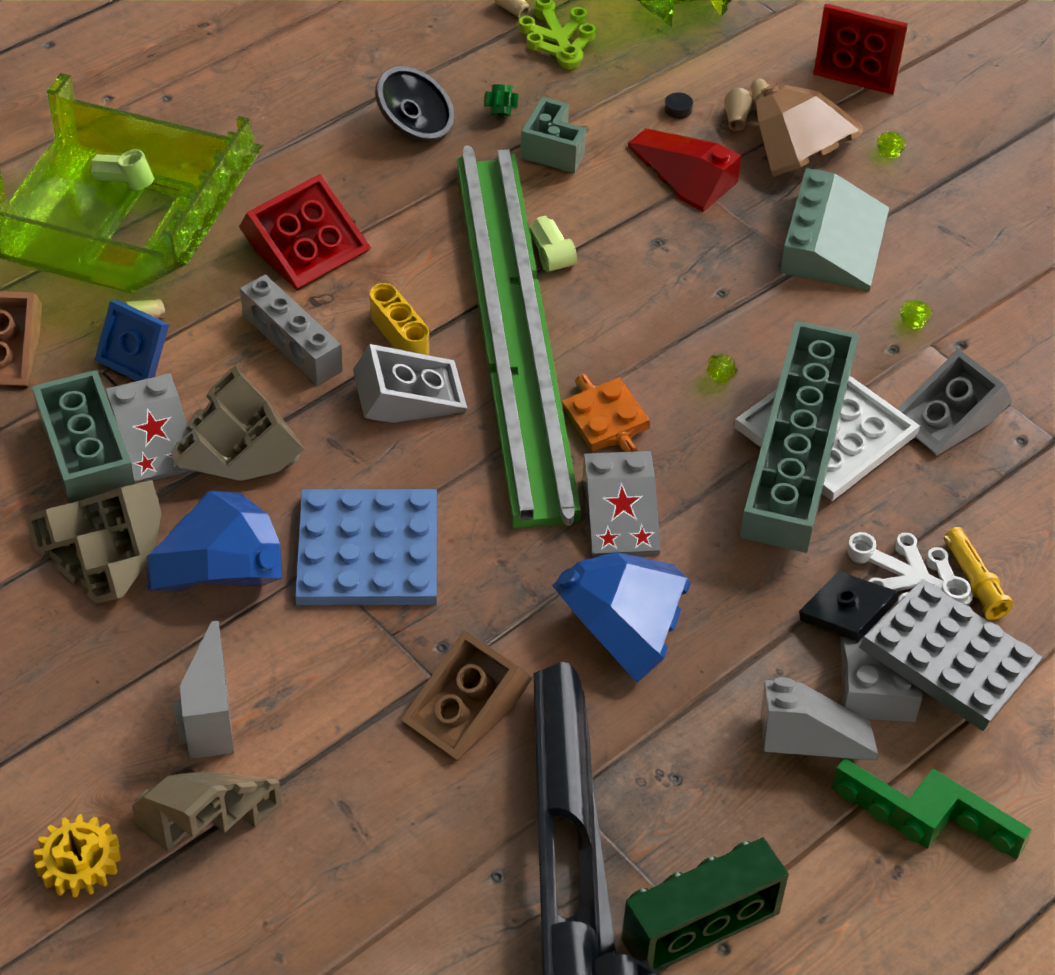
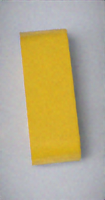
M380 283L373 286L369 292L370 317L378 329L395 349L429 355L428 326L393 285Z

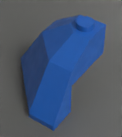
M207 492L198 501L199 503L169 532L170 534L147 555L148 591L181 592L197 584L262 587L282 579L280 542L270 517L241 493Z
M614 552L577 562L572 568L563 571L552 587L638 683L665 658L668 649L664 643L667 633L674 631L682 610L678 606L681 595L688 592L691 582L674 564Z

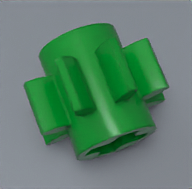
M493 84L491 85V92L486 91L484 94V107H490L491 115L511 116L512 109H517L519 93H512L513 86Z

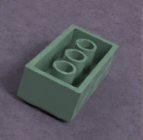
M97 370L32 386L37 412L68 504L135 484L132 463Z

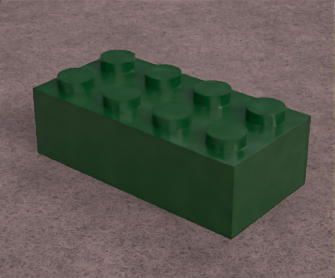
M764 837L753 842H741L725 855L718 858L715 856L703 860L698 867L686 873H674L660 885L649 890L648 888H642L634 892L626 900L621 940L632 957L639 961L645 960L649 963V967L660 971L780 914L789 873Z

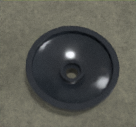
M398 66L385 71L377 81L375 87L377 105L386 121L399 133L419 141H436L449 132L454 122L453 105L446 91L432 77L415 68Z

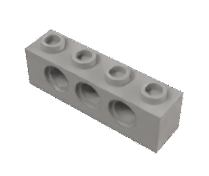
M266 274L240 288L242 315L317 386L343 371L341 344Z

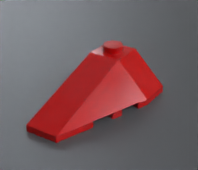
M647 128L628 142V147L646 166L653 167L659 173L658 178L663 183L668 182L674 188V194L680 200L702 212L738 183L741 155L718 143Z

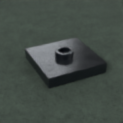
M838 571L799 610L800 620L859 642L898 601V594L896 590Z

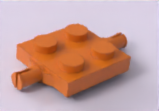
M582 374V378L580 375L577 376L575 383L582 392L562 400L563 410L591 452L593 453L602 448L619 445L623 452L638 451L631 438L649 429L650 419L622 379L617 377L601 385L593 386L586 374Z

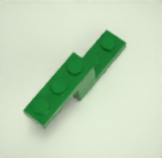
M846 758L843 759L836 769L832 788L842 798L855 802L869 811L875 819L888 823L902 832L908 840L918 842L927 849L950 819L956 821L966 831L973 832L985 839L998 851L1007 853L1015 859H1018L1025 849L1032 831L1028 826L932 768L910 798Z

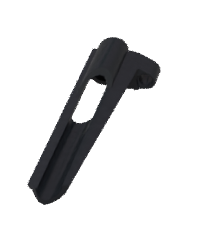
M559 662L533 673L543 975H661L660 972L649 967V963L645 960L639 961L629 955L616 954L592 779L591 746L585 693L577 671L570 663ZM555 816L566 817L578 827L581 905L577 912L569 918L561 917L557 913L553 824V817Z

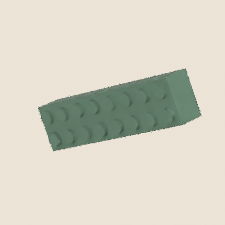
M795 321L745 505L740 538L804 553L808 552L859 334Z

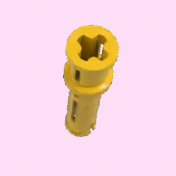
M954 527L946 532L947 536H944L943 540L969 579L973 597L978 598L983 605L985 617L988 620H997L1006 616L1012 610L1014 602L1000 588L998 576L987 570L961 527Z

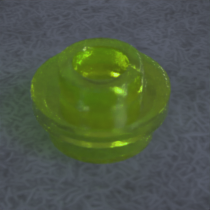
M896 132L883 133L877 139L879 153L887 158L898 157L906 146L905 139Z
M911 300L902 305L900 314L906 326L918 329L924 327L930 321L932 309L928 304L920 300Z
M714 354L708 359L706 370L713 379L727 383L737 375L738 369L735 366V361L728 355Z

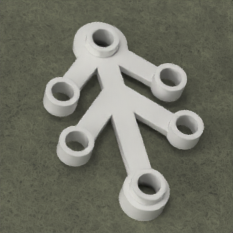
M858 532L850 537L847 553L852 561L858 564L869 561L899 575L898 577L886 579L871 578L869 582L900 591L912 589L924 579L929 583L939 586L944 593L959 603H964L968 606L971 603L973 597L971 586L964 578L954 575L948 562V553L945 549L933 547L928 551L926 558L927 566L932 570H937L940 577L938 579L928 573L917 548V538L911 533L899 534L895 544V550L900 555L906 557L908 564L877 550L876 540L868 533ZM933 557H938L941 560H935ZM906 592V593L901 594V595L899 596L898 603H899L909 592Z

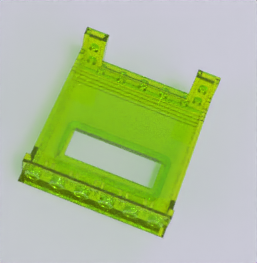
M60 73L47 90L55 139L8 203L0 171V257L3 260L7 259L9 262L12 260L14 263L18 262L20 265L133 293L190 262L264 145L254 143L255 135L251 132L249 118L239 116L236 120L237 132L229 131L227 133L228 136H223L76 100L72 76ZM130 150H141L154 176L153 182L141 190H131L127 183L94 180L91 174L92 159L96 154L121 156ZM151 190L177 197L144 248L111 240L143 191Z

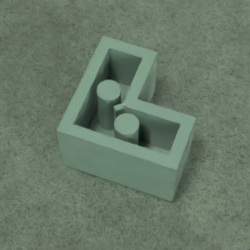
M541 97L521 131V159L572 173L576 172L585 156L586 128L568 124V103Z

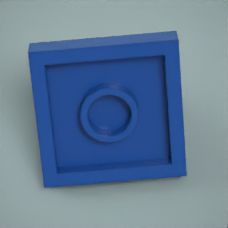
M119 300L110 301L94 360L136 381L155 377L169 324Z

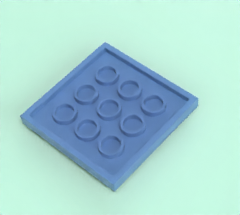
M302 489L296 605H437V489Z

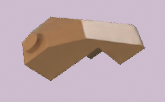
M773 84L761 90L762 94L756 99L758 123L773 177L800 168L810 163L808 158L818 152L819 156H823L838 148L839 144L861 136L863 132L862 125L819 91L788 85L778 88L777 84Z

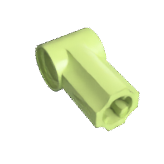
M130 150L121 156L96 154L92 159L91 174L94 180L127 183L131 190L144 189L154 180L151 169L141 150Z
M547 216L536 218L535 222L529 225L530 236L539 250L541 265L545 272L577 264V253L571 239H564L554 220L548 219Z

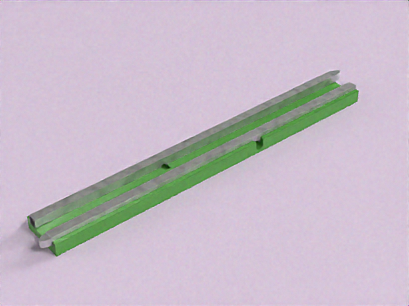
M467 145L463 149V157H457V175L513 529L564 524L570 526L580 523L581 508L538 279H536L537 270L515 154H510L509 149L498 150V160L476 162L475 152L472 147Z

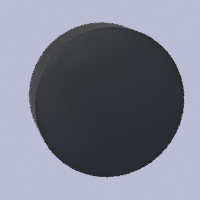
M676 92L669 94L665 98L664 110L669 116L680 119L688 117L692 113L693 99L689 95Z

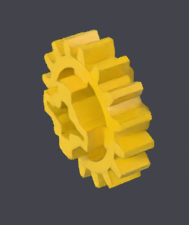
M78 814L74 823H70L64 817L62 818V827L48 826L49 838L45 836H39L38 838L40 849L34 850L33 853L36 861L35 868L38 877H42L46 888L55 885L57 895L61 896L66 889H71L73 898H76L80 889L83 888L91 895L94 893V884L99 883L105 887L108 885L106 874L116 875L118 872L115 863L121 861L118 837L116 834H112L108 823L100 827L98 817L94 816L88 823L84 822L82 814ZM74 850L77 851L78 856H81L82 861L78 860L77 855L74 856Z

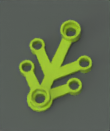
M536 0L534 2L533 14L537 19L545 20L549 29L535 25V19L531 16L519 18V31L528 34L527 47L531 50H539L556 56L559 66L563 69L572 70L578 68L583 60L582 49L589 41L595 38V26L586 23L587 10L582 7L573 8L570 20L562 28L555 15L554 1ZM579 27V37L570 44L568 39ZM543 38L556 42L558 46L543 42Z

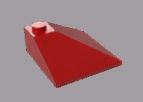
M825 3L813 75L894 95L908 23Z
M321 173L248 211L239 226L255 252L296 290L371 249Z

